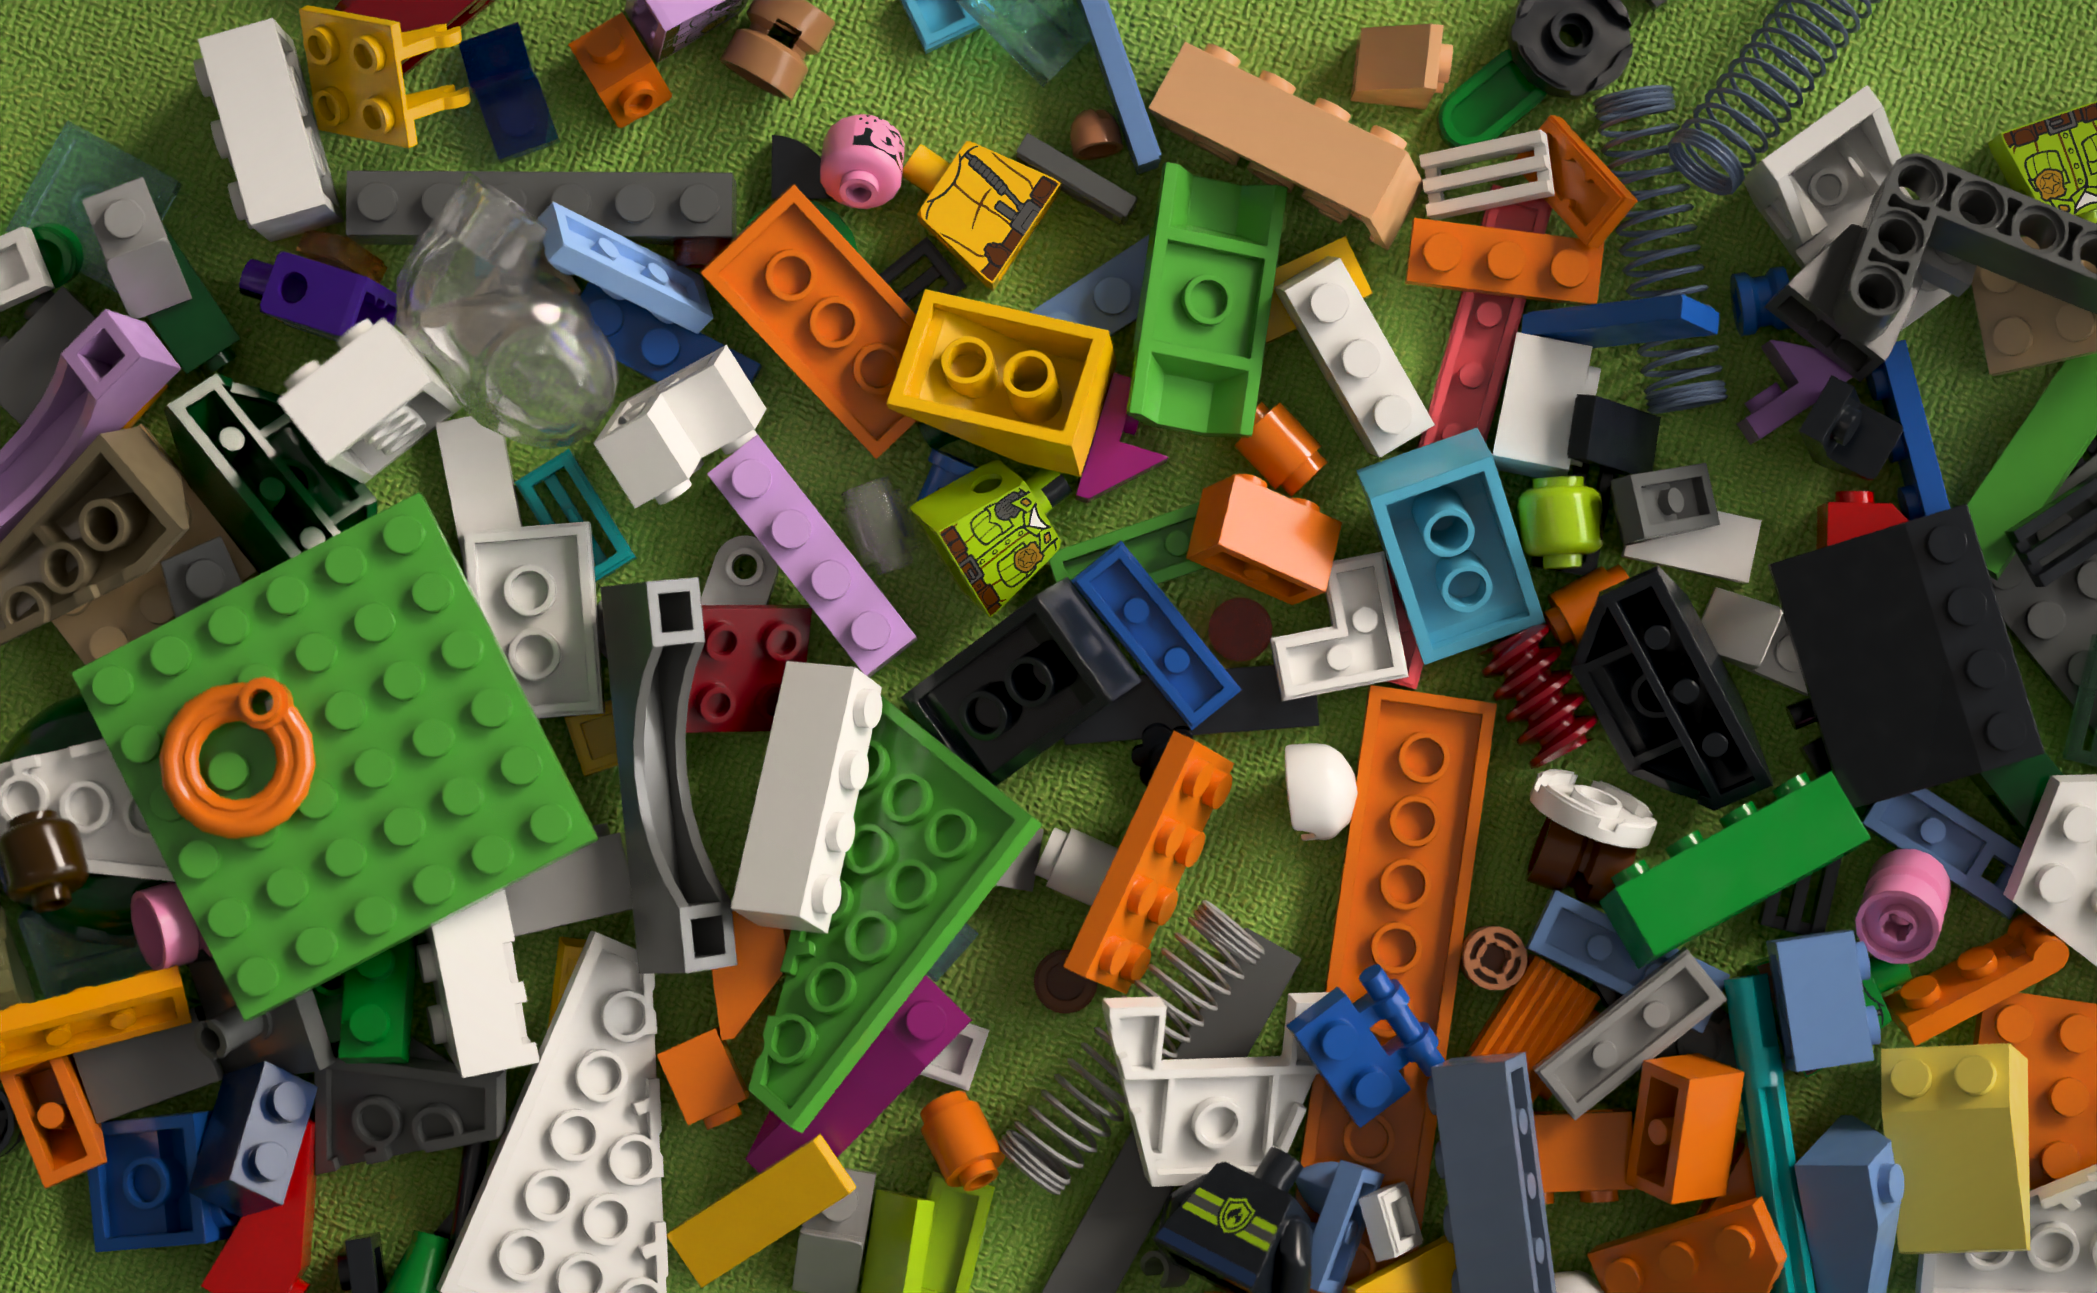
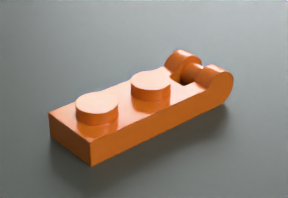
M2023 913L2012 920L2007 933L1983 946L1966 950L1957 960L1928 975L1913 978L1911 981L1906 982L1901 989L1884 997L1883 1000L1891 1015V1019L1913 1045L1917 1046L2057 973L2068 962L2069 950L2058 936L2050 932L2049 929L2028 913Z

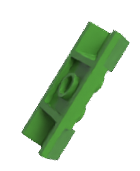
M1170 162L1163 164L1154 226L1150 228L1132 349L1135 357L1126 411L1127 415L1147 426L1198 436L1249 438L1252 436L1288 187L1280 185H1238L1194 176L1179 164Z

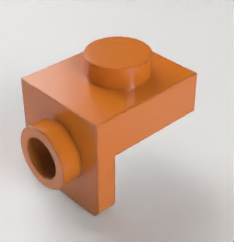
M623 12L568 44L617 127L623 128L671 99L672 94Z

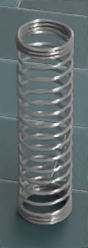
M1202 900V905H1198V910H1193L1194 917H1188V922L1222 954L1236 972L1218 962L1181 933H1174V936L1209 970L1223 988L1199 974L1166 948H1161V953L1197 987L1210 1004L1180 986L1153 964H1148V969L1185 1004L1197 1020L1171 1005L1140 980H1134V984L1148 997H1160L1167 1006L1166 1015L1184 1036L1165 1026L1164 1033L1184 1043H1190L1191 1035L1177 1016L1193 1026L1204 1027L1202 1015L1189 1000L1209 1011H1217L1218 1009L1214 997L1201 983L1219 994L1231 995L1229 984L1214 967L1234 979H1244V971L1226 950L1251 965H1256V960H1261L1260 955H1265L1264 948L1250 934L1207 900ZM1126 995L1121 996V998H1128ZM1094 1027V1032L1112 1047L1109 1035L1100 1027ZM1164 1034L1163 1042L1171 1052L1162 1049V1055L1167 1058H1177L1178 1054L1174 1044ZM1081 1043V1048L1101 1064L1122 1086L1117 1067L1099 1055L1087 1043ZM1067 1058L1068 1064L1102 1094L1117 1112L1118 1116L1105 1110L1083 1095L1060 1074H1054V1079L1090 1111L1101 1124L1104 1131L1092 1126L1071 1112L1047 1090H1041V1095L1079 1129L1091 1147L1062 1131L1034 1106L1028 1105V1111L1067 1146L1078 1163L1064 1157L1046 1145L1020 1121H1014V1126L1027 1138L1014 1130H1007L1006 1135H1002V1139L998 1140L1003 1154L1018 1169L1040 1187L1054 1195H1061V1190H1065V1185H1069L1071 1182V1176L1063 1163L1077 1169H1083L1084 1160L1076 1147L1088 1153L1097 1152V1144L1089 1131L1100 1137H1110L1111 1129L1101 1115L1113 1121L1120 1122L1124 1120V1113L1114 1098L1126 1104L1125 1097L1099 1081L1072 1058Z

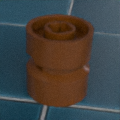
M1546 816L1529 860L1525 881L1551 891L1557 890L1562 892L1567 887L1573 888L1576 900L1603 910L1599 901L1616 888L1611 877L1633 865L1638 848H1624L1597 841L1576 833Z

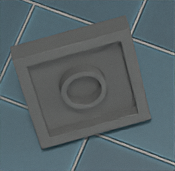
M204 954L193 963L188 964L206 1017L205 1020L199 1022L195 1027V1043L204 1056L213 1060L220 1059L225 1074L263 1061H267L291 1074L321 1071L336 1062L313 990L250 1022L244 1021L213 957Z

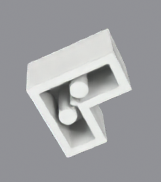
M725 345L621 402L593 444L634 508L653 498L656 499L659 505L675 499L692 485L689 478L704 465L701 458L719 448L722 449L725 455L731 454L756 436L757 433L754 429L767 408L730 349Z

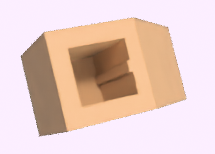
M1416 24L1362 28L1357 38L1351 101L1426 110L1434 93L1442 94L1444 84L1449 82L1453 45L1442 44L1444 25Z

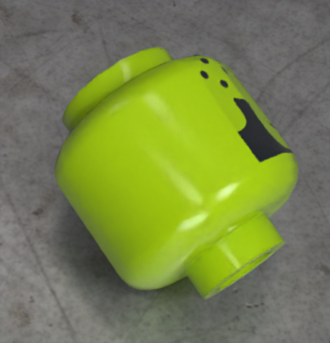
M1582 476L1533 479V489L1522 493L1517 503L1519 540L1523 552L1529 556L1543 557V569L1582 567L1581 555L1594 553L1603 545L1600 493L1594 488L1584 486V477Z

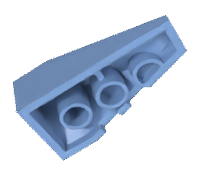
M1841 1115L1794 1165L1817 1293H1886L1901 1200L1904 1194L1903 1170L1899 1164L1894 1162L1890 1139L1853 1115Z

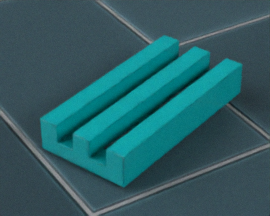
M567 449L515 481V484L540 525L556 524L534 488L535 485L543 480L570 523L585 522L555 474L564 467L566 468L617 551L616 554L607 559L592 534L593 557L596 564L594 567L595 582L603 577L606 578L621 566L637 559L573 453L570 449Z

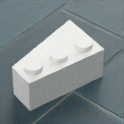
M504 889L425 930L426 943L416 945L423 983L433 981L437 1005L426 1007L433 1044H444L462 1078L540 1062L536 1042L531 1043L527 1036L522 1003L527 1002L524 982H518L512 946L515 938Z

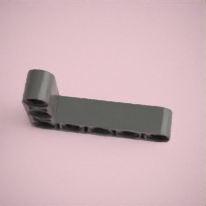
M1919 153L1907 154L1895 162L1873 196L1833 307L1835 325L1842 334L1852 340L1861 342L1877 339L1884 334L1907 300L1927 245L2097 314V273L2086 269L2081 260L2088 261L2097 268V224L1928 155ZM1899 187L1909 188L1916 193L1920 200L1907 197ZM1960 211L1973 215L1980 225L1972 224L1965 220ZM2020 235L2034 240L2040 250L2025 244ZM1879 241L1890 242L1896 246L1900 254L1888 252ZM1859 295L1870 296L1876 300L1881 309L1868 307L1863 303Z

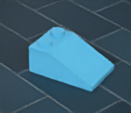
M1478 428L1356 470L1424 665L1526 630L1534 625L1545 623L1493 455Z

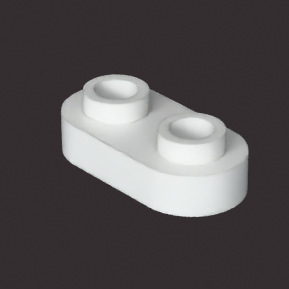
M734 537L720 547L701 596V605H768L778 577V564L756 537ZM744 555L753 557L757 562V571L749 579L738 578L733 570L735 561Z

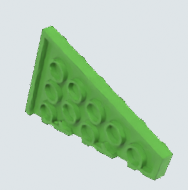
M882 695L881 718L877 726L872 730L867 753L869 763L868 777L863 788L859 790L853 816L855 836L852 846L845 852L839 879L841 884L840 904L831 916L828 934L791 930L780 972L786 974L775 1016L768 1015L763 1032L764 1048L760 1057L756 1059L748 1088L755 1097L790 1128L800 1133L804 1132L1042 826V823Z

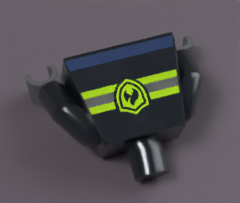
M1271 1147L1253 1175L1228 1162H1220L1208 1174H1203L1171 1192L1166 1200L1158 1231L1153 1238L1159 1250L1149 1251L1144 1254L1140 1262L1141 1270L1146 1276L1160 1275L1164 1271L1160 1281L1161 1288L1180 1287L1187 1282L1191 1273L1227 1293H1310L1312 1275L1311 1218L1298 1201L1288 1193L1303 1170V1165L1288 1153Z

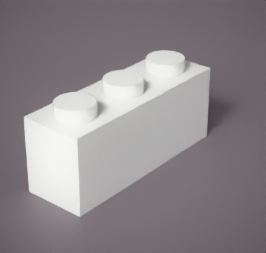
M1327 256L1274 288L1368 453L1380 458L1435 425L1341 258Z

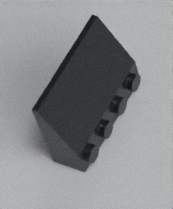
M1967 504L1768 565L1781 608L1784 610L1783 615L1832 773L1854 809L2045 753Z

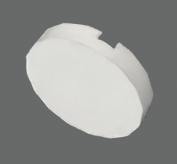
M1549 769L1538 773L1530 792V801L1540 812L1556 823L1581 835L1619 847L1642 848L1649 845L1657 826V820L1655 821V818H1652L1653 814L1649 807L1631 794L1603 781L1597 782L1593 780L1591 786L1577 785L1575 782L1578 775L1568 770Z

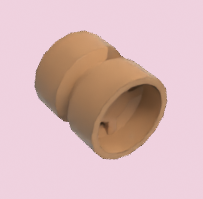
M753 0L746 12L751 25L749 28L736 30L720 61L731 71L753 85L778 98L792 101L808 73V68L804 62L807 55L819 54L835 26V22L827 14L806 0ZM772 27L793 38L789 47L768 36Z

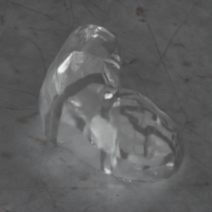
M467 173L419 235L398 274L396 327L421 354L439 369L454 400L481 426L515 442L542 449L572 446L595 431L613 406L619 382L615 351L601 328L594 322L589 307L573 287L540 270L543 240L548 228L531 212L509 196L474 174Z

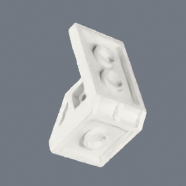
M1866 85L1760 161L1745 176L1743 182L1754 205L1799 267L1803 269L1851 224L1863 226L1873 196L1895 162L1902 156L1883 105L1869 86ZM1899 187L1904 195L1913 199L1905 187ZM1923 280L1901 331L1952 294Z

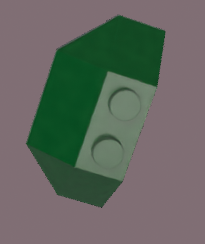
M215 373L166 405L164 412L188 485L260 574L377 514V499L367 486L324 461L277 401L282 397L281 395L258 387L234 383L232 378Z

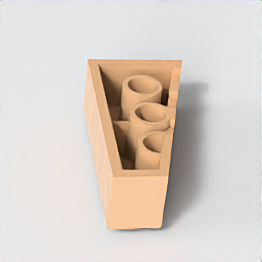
M1185 42L1148 107L1159 125L1231 165H1237L1240 157L1250 161L1247 170L1268 185L1288 187V193H1291L1296 185L1304 190L1302 197L1318 208L1320 214L1340 225L1349 215L1365 223L1371 234L1368 240L1389 250L1423 189V181L1408 151L1404 150L1407 142L1393 132L1377 125H1373L1371 131L1367 132L1349 123L1351 115L1340 106L1326 99L1317 98L1313 105L1294 96L1296 88L1276 74L1263 70L1258 78L1238 68L1241 61L1219 46L1208 43L1203 51Z

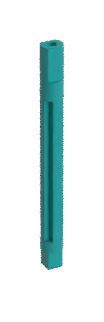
M1768 973L1725 979L1724 985L1726 998L1728 999L1727 1005L1736 1068L1744 1072L1741 1099L1756 1198L1762 1196L1787 1254L1779 1278L1773 1283L1770 1293H1816L1794 1167L1796 1158Z

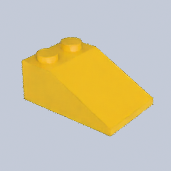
M925 289L887 401V406L893 411L1016 462L1081 477L1117 365L1109 330Z

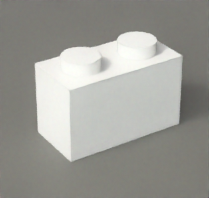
M1516 333L1493 450V458L1497 470L1535 478L1567 476L1570 465L1582 467V462L1568 458L1567 451L1577 394L1596 395L1601 368L1589 366L1593 346Z

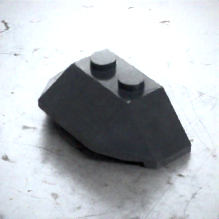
M1658 565L1600 591L1572 658L1571 669L1627 772L1670 792L1695 799L1697 804L1713 811L1773 786L1771 774L1745 703L1685 592Z

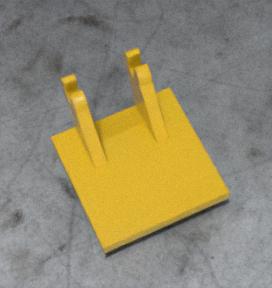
M310 5L299 9L303 45L306 52L313 108L318 130L411 148L418 144L414 120L445 109L460 108L471 102L469 87L456 91L454 84L405 94L402 74V60L433 49L448 48L461 43L460 26L447 30L446 24H437L401 33L400 22Z

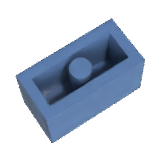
M1836 930L1766 941L1786 1069L1800 1072L1874 1060L1872 1045L1880 1044L1881 1032L1875 1007L1873 1005H1865L1862 981L1870 979L1871 971L1868 951L1864 941L1855 942L1853 930Z

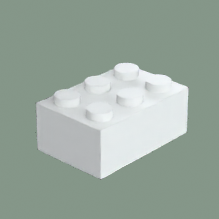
M273 18L199 38L198 42L203 58L193 60L194 70L203 96L205 98L211 96L213 104L218 110L220 119L211 122V130L221 159L228 158L236 174L237 181L229 183L228 190L238 220H246L249 229H255L270 242L344 222L292 38Z

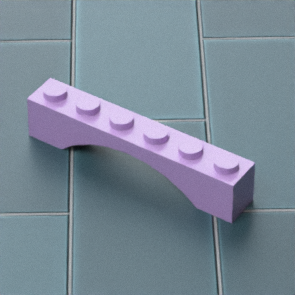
M105 309L61 353L55 374L42 399L21 428L0 450V543L100 433L120 430L181 370V367L146 322Z

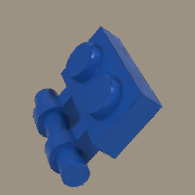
M1378 964L1369 966L1360 974L1359 981L1368 993L1353 1004L1348 996L1337 986L1286 1025L1349 1117L1359 1128L1363 1127L1411 1090L1399 1072L1401 1068L1409 1062H1416L1423 1074L1430 1077L1432 1076L1431 1067L1445 1061L1437 1049L1439 1042L1437 1036L1428 1023L1417 1020L1407 1005L1410 997L1399 980L1389 979L1381 965ZM1386 1019L1396 1033V1036L1381 1046L1370 1030V1027L1379 1020Z

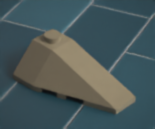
M140 426L100 433L1 541L0 646L150 572L189 530L181 474Z

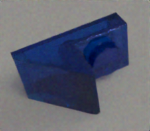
M519 22L459 43L472 93L479 102L495 151L501 163L561 143Z

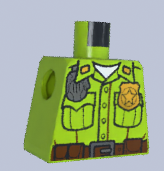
M2097 101L2002 132L1988 142L1990 151L2012 190L2097 224Z
M991 460L917 501L909 509L961 592L990 618L1059 550L1061 540L1045 514L1070 496L1072 490L1060 472L1042 468L1024 482L1022 478L1001 460Z

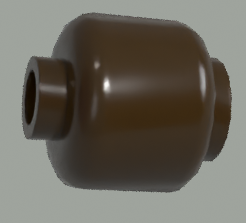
M53 810L32 811L12 818L6 824L7 831L0 835V876L6 895L14 902L32 904L33 911L35 912L54 911L69 905L72 902L71 894L84 886L89 876V868L77 826L70 820L59 818L57 812Z

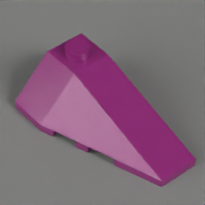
M925 975L804 1132L800 1133L790 1128L775 1113L769 1110L745 1160L760 1173L819 1134L822 1135L838 1158L972 1020Z

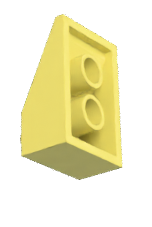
M2010 1043L1881 1049V1114L1884 1136L1891 1140L1894 1162L1901 1166L1905 1183L1896 1230L1899 1253L1937 1254L2030 1251L2028 1059Z

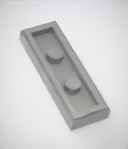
M1684 946L1533 1066V1069L1571 1117L1576 1120L1641 1069L1643 1060L1655 1058L1728 999Z

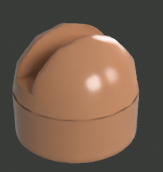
M1093 109L1084 110L1075 117L1071 124L1070 141L1073 156L1077 159H1101L1112 156L1123 149L1120 127L1116 119L1106 110L1100 109L1096 112Z

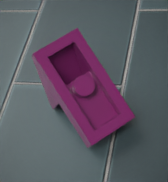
M1117 373L1113 374L1075 500L1089 503L1167 462L1168 457L1120 442L1122 432L1135 436L1139 423L1138 420L1126 414L1131 384L1130 377Z

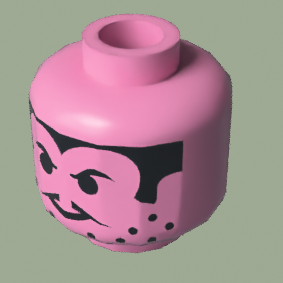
M867 114L845 117L833 124L824 138L820 163V181L826 193L838 203L856 209H870L882 206L893 199L902 183L905 144L899 131L888 121Z

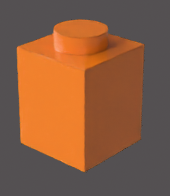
M719 1026L657 1054V1058L687 1125L703 1120L706 1129L710 1130L742 1115L738 1103L746 1100L751 1095L726 1040L721 1041Z

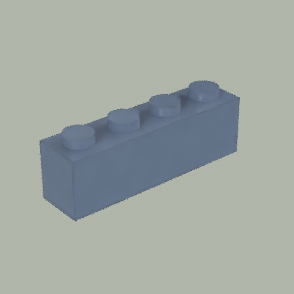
M1526 1052L1457 1057L1431 1067L1432 1076L1427 1083V1101L1432 1114L1437 1115L1440 1141H1438L1435 1149V1164L1438 1175L1441 1179H1445L1448 1205L1444 1210L1443 1225L1448 1242L1454 1244L1457 1267L1452 1275V1293H1556Z

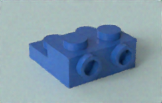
M213 1110L110 1120L101 1123L107 1163L87 1171L95 1252L206 1244L230 1238L233 1232L232 1226L237 1224L240 1217L188 1192Z

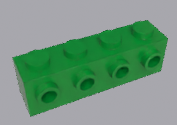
M1832 771L1812 782L1806 772L1801 773L1772 790L1777 801L1760 810H1757L1753 801H1750L1720 818L1719 822L1723 830L1704 840L1700 831L1696 830L1665 848L1669 856L1668 860L1650 869L1645 859L1611 877L1616 888L1602 898L1599 903L1637 969L1850 854L1871 839Z

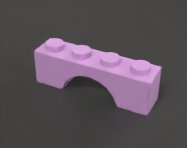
M758 434L707 473L866 676L872 677L918 640Z

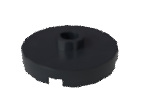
M1518 0L1509 15L1507 41L1514 63L1528 82L1551 96L1575 100L1597 95L1621 76L1632 57L1633 41L1630 43L1631 35L1629 32V27L1632 24L1628 10L1620 0ZM1559 32L1568 33L1574 40V47L1566 46L1560 40Z

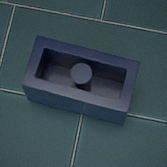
M267 1061L224 1074L188 1192L239 1217L282 1206L318 1087Z

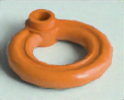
M267 677L254 678L247 683L240 682L213 686L187 701L167 726L159 754L162 785L177 813L200 831L228 839L263 835L287 821L308 795L316 766L312 733L298 709L294 706L291 692L281 682ZM267 691L272 695L273 706L268 713L257 715L253 710V699L258 693ZM241 721L252 728L264 731L275 747L277 763L273 778L262 791L250 798L233 800L221 797L207 787L200 774L198 758L203 742L213 730L225 723Z

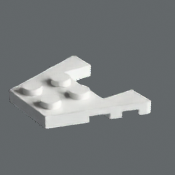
M2097 774L2051 775L2003 895L2095 966H2097Z
M1329 992L1288 993L1281 1056L1161 1060L1167 1006L1160 997L1103 998L1102 1009L1144 1176L1152 1187L1184 1186L1203 1174H1208L1220 1162H1228L1253 1175L1271 1147L1288 1153L1307 1110L1303 1102L1315 1075L1319 1074V1072L1286 1025Z

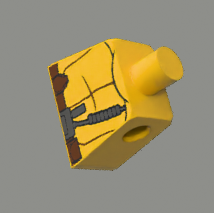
M971 141L964 143L951 163L920 144L907 161L902 174L904 179L929 195L917 213L919 223L992 291L995 290L1061 192V183L1054 178Z

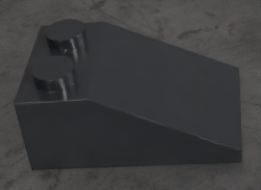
M1066 577L1037 594L904 694L901 699L922 728L994 786H998L1138 685L1142 680L1072 582Z

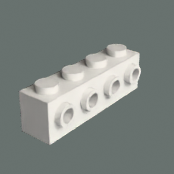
M786 662L731 905L732 910L758 926L828 934L831 916L840 904L841 884L839 879L845 852L852 846L855 836L853 816L859 790L863 788L868 777L869 763L867 753L872 730L879 723L882 714V698L880 695L882 687L856 667Z

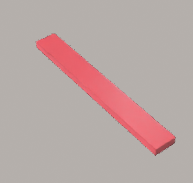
M1493 184L1490 191L1505 187ZM1544 198L1487 209L1484 210L1480 226L1545 234L1552 207ZM1461 291L1427 411L1435 425L1421 433L1417 448L1474 428H1478L1484 441H1487L1526 299ZM1386 559L1409 676L1387 682L1416 690L1424 663Z

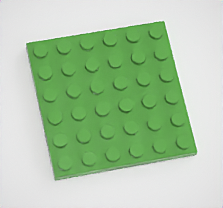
M420 492L71 672L244 1021L250 1022L599 840L424 495ZM267 677L281 682L291 692L294 706L298 709L312 733L316 766L308 795L287 821L263 835L228 839L200 831L177 813L162 785L159 754L167 726L187 701L213 686L240 682L247 683L254 678ZM260 692L254 697L252 706L257 715L267 713L265 702L273 699L269 692ZM241 721L225 723L213 730L203 742L198 758L200 774L207 787L219 796L233 800L250 798L262 791L273 778L277 763L275 747L264 731L252 728Z

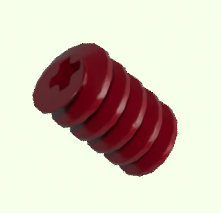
M1546 623L1534 625L1477 654L1492 653L1494 657L1481 672L1484 678L1504 676L1505 678L1504 683L1493 694L1495 700L1516 699L1517 704L1505 716L1507 723L1527 721L1529 727L1516 740L1518 745L1539 744L1541 747L1539 752L1528 763L1531 769L1547 764L1594 739H1587L1585 735L1598 721L1594 714L1574 715L1573 712L1583 703L1586 697L1580 691L1562 692V689L1572 679L1574 674L1571 669L1551 671L1550 666L1561 655L1562 650L1559 646L1539 648L1538 643L1550 631V627Z

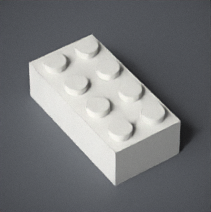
M384 318L374 325L369 319H366L348 330L337 342L338 346L342 349L321 366L316 360H313L297 370L284 383L289 391L277 400L327 464L364 484L436 429L435 423L446 421L464 407L419 348Z

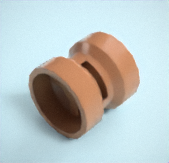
M1494 925L1480 926L1470 931L1463 939L1459 967L1464 977L1473 985L1489 990H1504L1516 984L1524 975L1528 963L1527 950L1521 938L1512 930Z

